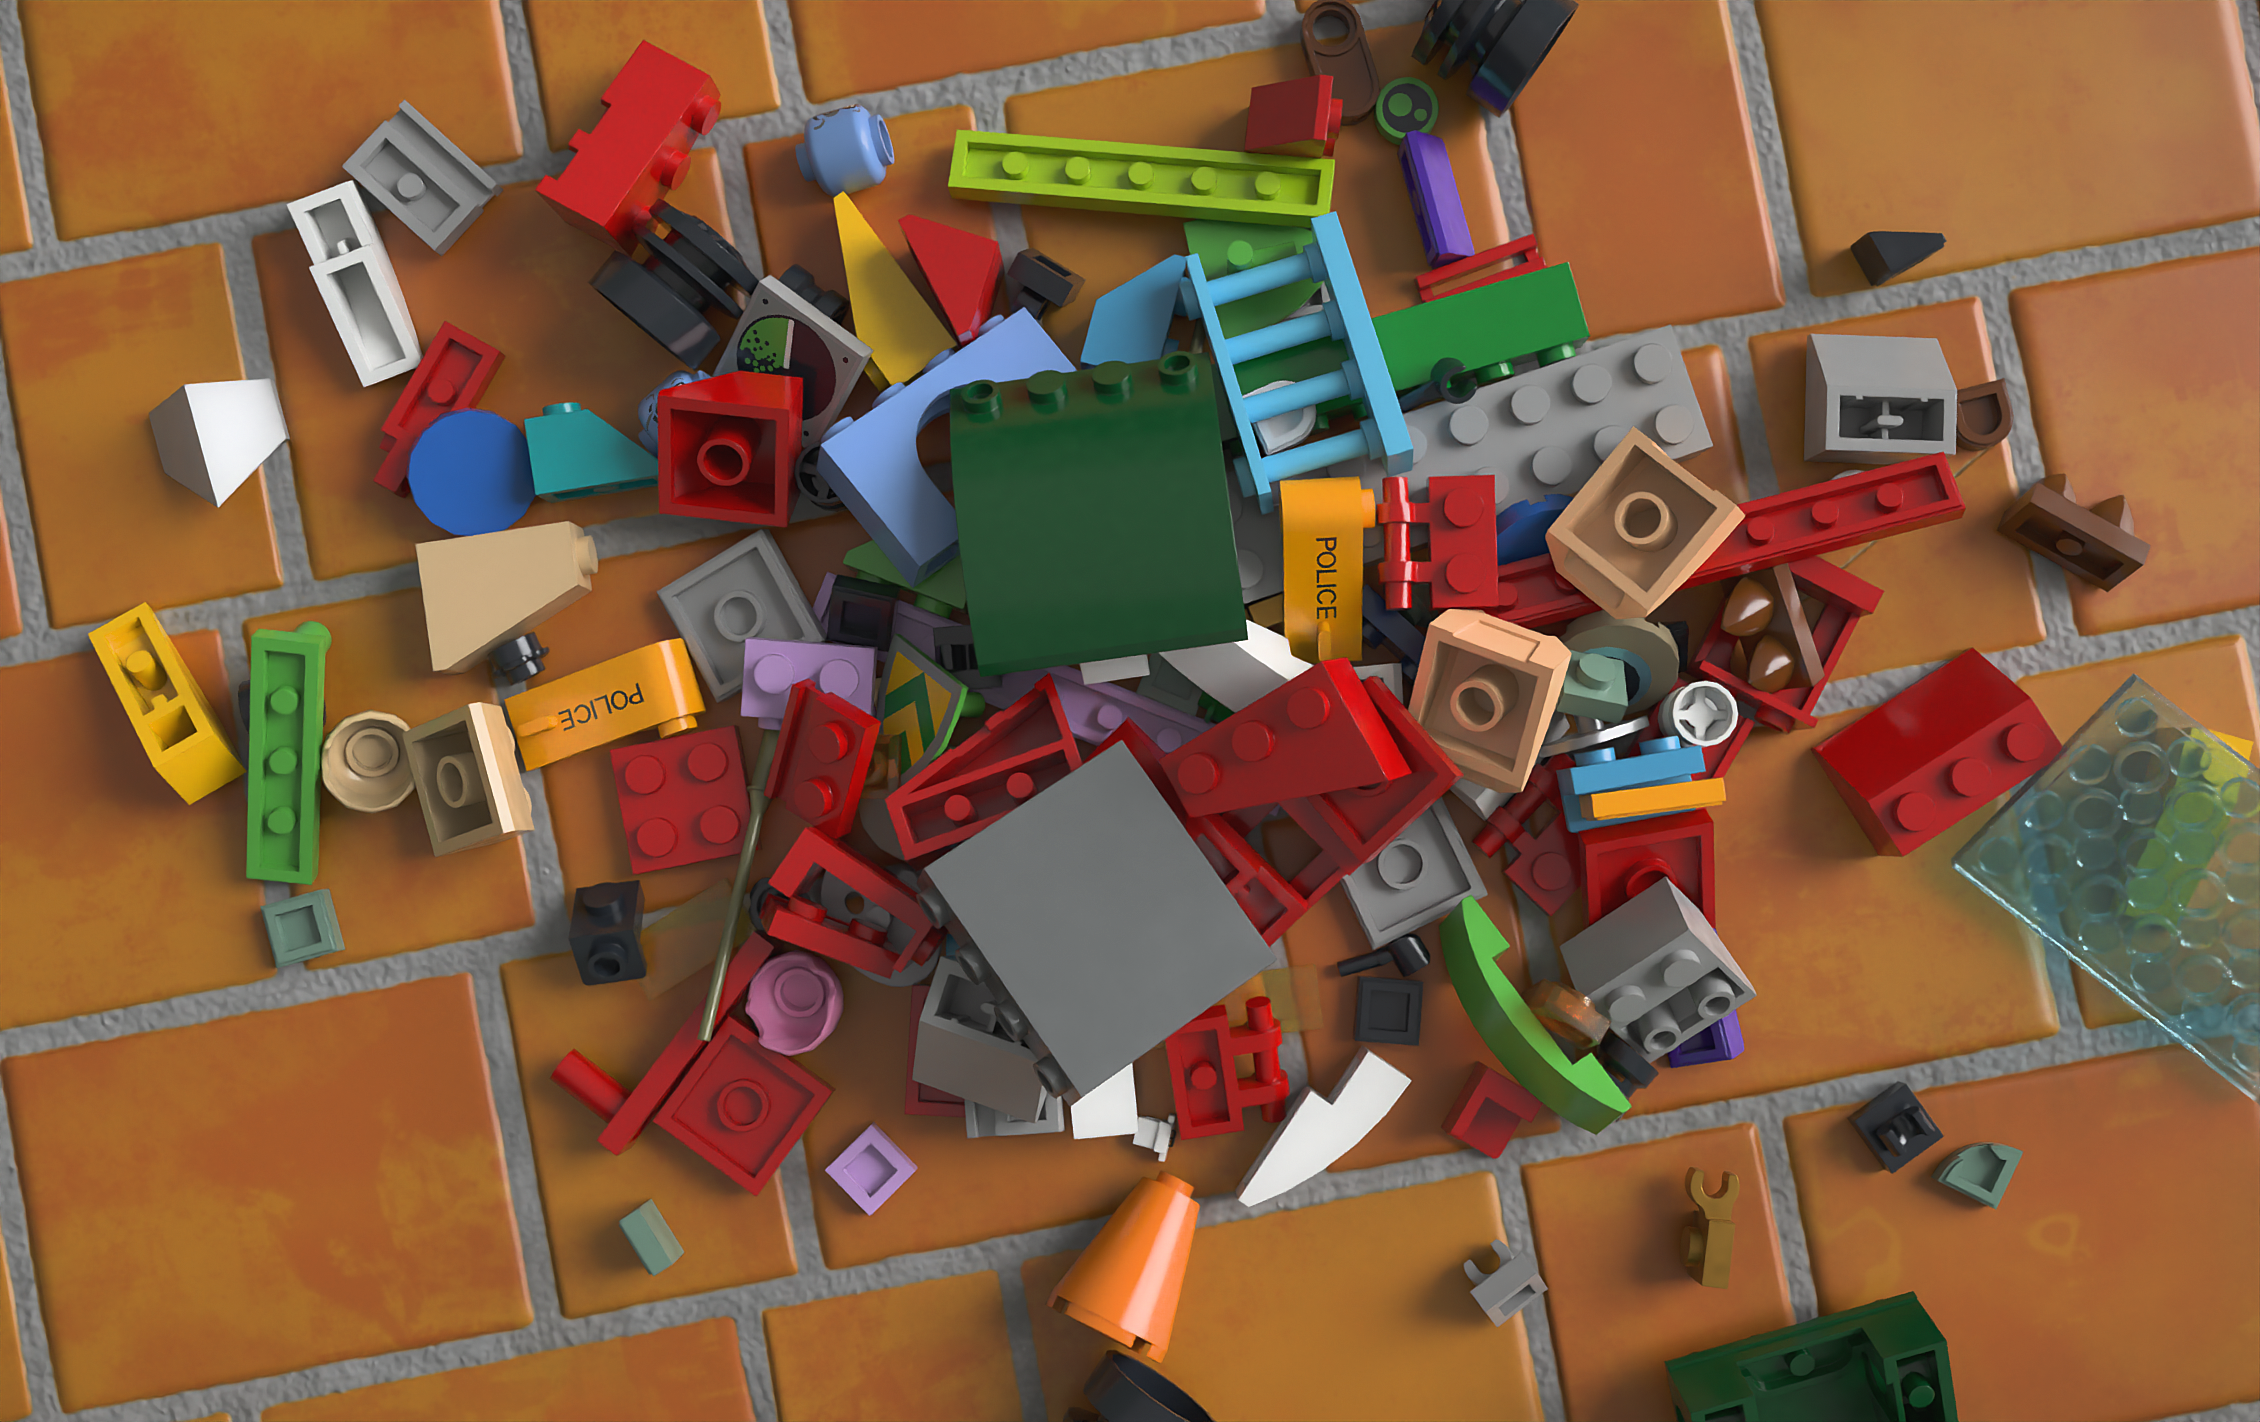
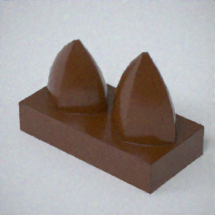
M2066 474L2050 475L2034 483L2022 497L2004 511L1997 529L2002 534L2106 592H2109L2144 565L2151 546L2135 537L2132 513L2124 495L2109 498L2099 503L2091 511H2088L2077 504L2076 495Z
M1788 563L1720 580L1726 598L1720 628L1732 635L1739 636L1748 663L1746 680L1750 685L1763 692H1776L1785 689L1813 687L1825 676Z

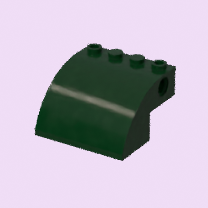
M1175 351L1155 360L1128 364L1122 361H1107L1093 369L1066 373L1044 370L1033 374L1029 378L997 383L992 380L983 379L973 381L962 388L950 389V446L955 513L966 600L980 677L1249 640L1209 352L1191 354L1186 351Z
M1914 1291L1876 1300L1869 1304L1827 1316L1816 1317L1809 1321L1753 1335L1746 1339L1700 1352H1693L1664 1362L1677 1422H1959L1947 1340L1918 1301Z

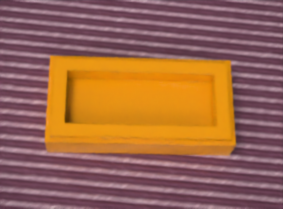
M1711 778L1579 795L1582 818H1586V821H1599L1722 805V801H1726L1723 778Z

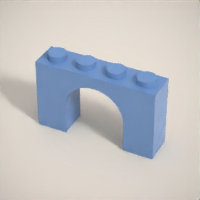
M1025 307L1007 319H1004L1002 315L991 318L980 327L978 338L957 353L952 348L942 351L925 366L923 376L907 387L902 382L890 386L876 398L872 404L873 410L856 421L851 417L840 420L821 438L822 444L820 445L816 470L912 588L960 555L955 509L925 473L916 449V438L922 429L932 420L950 412V389L962 388L973 381L983 379L992 380L997 383L1029 378L1033 374L1044 370H1055L1061 373L1077 371Z

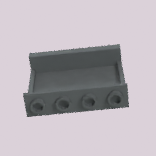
M1122 740L925 867L916 883L921 890L916 895V898L925 916L937 929L944 925L960 947L955 950V956L965 974L976 985L982 982L986 984L999 1003L994 1007V1013L1005 1032L1016 1042L1023 1038L1038 1060L1033 1064V1069L1042 1086L1055 1099L1062 1095L1070 1107L1277 960L1274 953Z

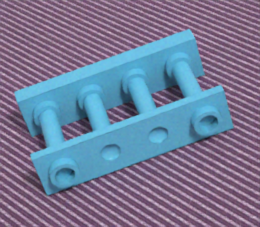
M1336 211L1311 218L1312 243L1304 245L1303 253L1210 281H1206L1198 253L1185 257L1189 280L1179 283L1185 310L1189 321L1198 318L1202 320L1244 456L1233 460L1243 498L1256 495L1261 515L1274 512L1269 483L1368 454L1370 460L1381 457L1387 477L1413 470L1414 448ZM1311 278L1313 283L1324 281L1330 301L1321 304L1322 311L1224 340L1215 306ZM1330 336L1332 342L1343 339L1349 360L1340 362V370L1242 398L1233 369L1234 364ZM1345 395H1349L1351 400L1362 398L1368 420L1359 422L1360 429L1261 458L1251 427L1252 423Z

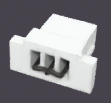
M1170 1113L1168 1120L1140 1116L1138 1119L1139 1133H1135L1133 1144L1154 1149L1155 1152L1160 1153L1158 1160L1165 1162L1169 1147L1174 1145L1176 1137L1174 1125L1177 1115Z

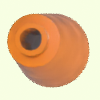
M1163 1171L1159 1172L1156 1180L1142 1177L1052 1289L1045 1305L1061 1314L1067 1302L1068 1305L1064 1314L1076 1319L1075 1322L1138 1354H1141L1145 1343L1150 1344L1151 1347L1146 1356L1152 1361L1161 1364L1168 1350L1200 1210V1205L1190 1199L1194 1187Z

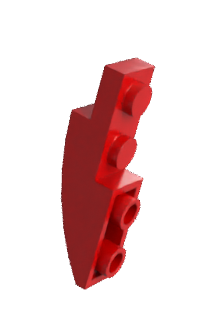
M1127 717L1084 759L1083 765L1122 740L1269 946L1307 911L1308 902L1218 813L1195 818L1188 816L1158 761L1167 754L1132 719Z

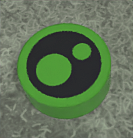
M1403 77L1391 81L1381 90L1374 107V122L1378 131L1385 139L1397 145H1401L1402 139L1407 132L1416 130L1429 134L1438 117L1439 105L1437 97L1431 87L1419 79Z

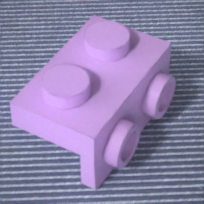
M758 637L746 638L741 716L759 717L758 727L780 730L792 684L809 678L816 682L815 688L822 693L833 692L876 718L877 711L874 706L878 647Z

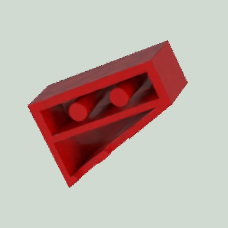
M642 40L600 98L601 105L607 108L591 134L580 129L577 130L568 143V149L576 153L572 161L558 180L545 175L535 188V191L566 223L632 257L638 244H640L632 229L639 223L655 233L659 223L650 215L648 210L658 198L663 200L669 189L674 191L682 184L690 168L691 157L688 154L699 134L707 135L718 119L721 110V102L718 99L721 94L711 76Z
M1347 657L1317 663L1158 760L1190 818L1386 782L1412 773Z
M1050 672L1033 684L1034 688L1003 712L1001 710L985 721V726L954 750L950 748L885 799L905 861L916 871L924 869L1083 765Z

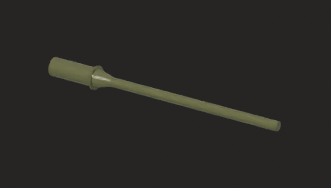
M764 729L751 786H747V791L750 793L751 815L697 1040L710 1042L763 816L773 800L766 797L764 792L780 730Z

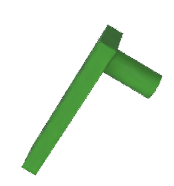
M303 622L293 632L259 628L251 636L246 878L312 885L318 876L325 654L330 649L332 643L329 630L319 622Z

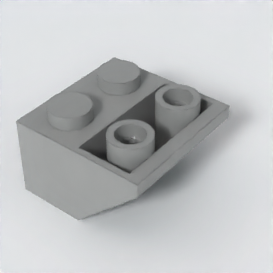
M1810 334L1807 336L1804 461L1896 464L1943 451L1946 459L1956 455L1957 388L1937 338Z
M1666 876L1559 946L1579 1000L1649 1063L1674 1050L1684 1041L1719 1019L1726 1017L1733 1010L1757 996L1752 984L1701 911Z
M955 955L941 956L919 1020L912 1080L1028 1122L1037 1123L1047 1094L1033 1069V1064L1038 1061L1023 1038L1016 1042L1005 1032L994 1013V1007L999 1003L984 982L979 985L974 984L961 968Z

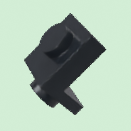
M640 880L619 883L604 882L594 886L576 888L568 939L583 984L591 986L642 979L646 976L647 962L640 942L645 897Z

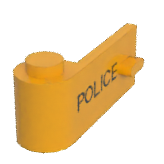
M1359 476L1279 481V523L1283 551L1284 637L1289 640L1291 655L1307 663H1319L1347 657L1349 661H1362L1363 529L1375 527L1373 489H1361Z
M683 638L661 641L633 650L504 699L526 771H534L642 731L658 729L661 739L674 737L698 728L695 717L706 712Z

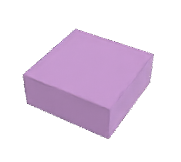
M873 1122L825 1171L870 1216L918 1167Z

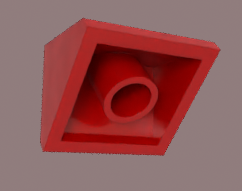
M908 214L898 220L908 248L960 348L963 349L978 338L980 327L990 320L1005 273L999 243L989 238Z

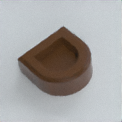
M2002 378L1957 390L1956 445L1965 450L1980 451L2004 440L2012 428L2014 419L2005 379Z

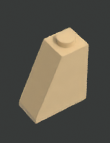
M565 521L416 544L433 671L448 675L463 674L487 659L488 654L518 639L591 592L590 574L598 572L597 551L593 538L590 535L584 536L583 528Z

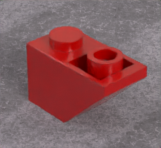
M1315 75L1252 87L1244 152L1310 158L1333 157L1335 139L1339 137L1343 99L1331 98L1333 76Z

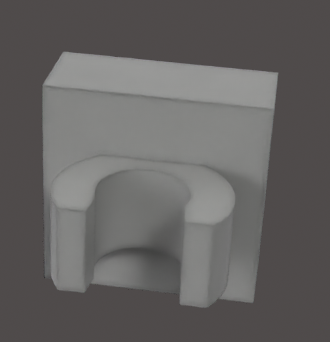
M1496 1239L1490 1244L1500 1258V1266L1497 1271L1492 1274H1483L1470 1259L1464 1263V1269L1469 1279L1476 1286L1470 1293L1496 1327H1499L1548 1288L1522 1252L1514 1257L1509 1248L1503 1242Z

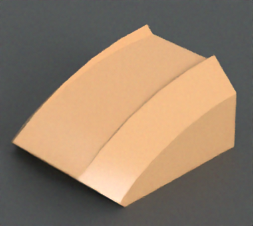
M1633 426L1547 530L1545 539L1556 571L1615 619L1643 618L1661 605L1708 559L1742 521L1745 514L1736 504L1719 491L1711 490L1672 460L1654 441Z
M1448 609L1428 626L1408 711L1464 774L1461 777L1462 779L1498 793L1523 792L1551 721L1572 653L1556 636L1543 635L1490 616L1483 610Z

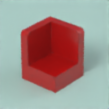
M1478 1061L1442 1123L1441 1128L1458 1141L1462 1140L1489 1157L1497 1159L1502 1154L1521 1119L1523 1118L1532 1123L1543 1103L1524 1087Z

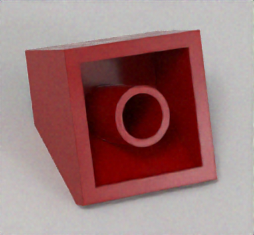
M736 371L660 390L657 395L659 514L787 527L801 494L794 473L795 463L802 452L803 378Z

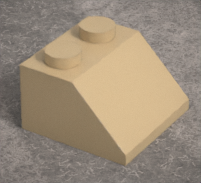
M483 702L468 704L402 733L435 857L503 842L535 830L531 817V799L522 784L514 755V737L506 725L501 706Z

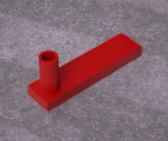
M754 931L728 965L711 1040L728 1016L733 1014L748 994L751 980L761 966L769 958L776 956L785 945L776 937L768 935L766 931ZM708 993L633 1092L575 1048L563 1058L550 1077L551 1081L608 1124L596 1141L616 1156L632 1148L710 1043L697 1040Z

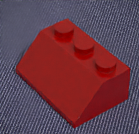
M1973 647L1963 651L1810 749L1879 856L1904 857L2067 753L2032 698Z

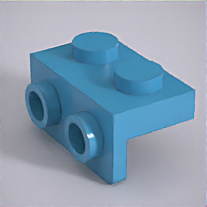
M1672 736L1639 742L1641 752L1639 756L1616 760L1614 747L1574 754L1577 767L1556 770L1568 831L1578 833V831L1695 810L1696 808L1599 821H1586V818L1581 816L1579 795L1692 781L1691 774L1706 771L1701 745L1681 748L1679 737Z

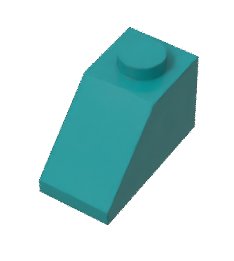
M568 402L548 405L542 408L543 416L524 419L535 495L550 503L659 486L658 459L590 410H581L580 403Z

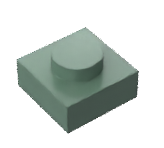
M1569 650L1572 654L1555 706L1556 711L1619 724L1628 707L1624 662L1599 654Z

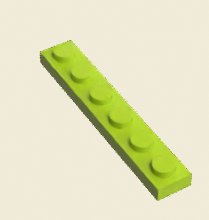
M957 129L948 189L953 199L1311 228V218L1330 213L1335 159Z

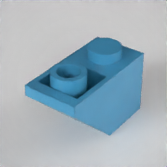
M1174 254L1096 300L1080 359L1081 370L1093 369L1107 361H1122L1128 364L1160 359L1162 356L1178 350L1179 340L1168 337L1174 314L1184 317L1187 315L1179 288V283L1189 280V278L1184 277L1186 272L1185 257Z

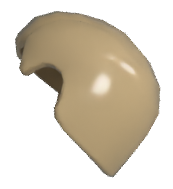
M371 709L344 717L326 736L322 749V781L326 789L349 809L376 813L397 807L416 787L402 736L403 732L410 730L409 725L394 714Z

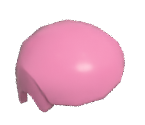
M794 950L773 956L761 966L751 980L747 998L749 1001L745 1007L746 1014L752 1018L759 1031V1043L766 1049L787 1056H793L812 1051L837 1028L844 1010V994L839 979L825 960L814 956L811 952Z

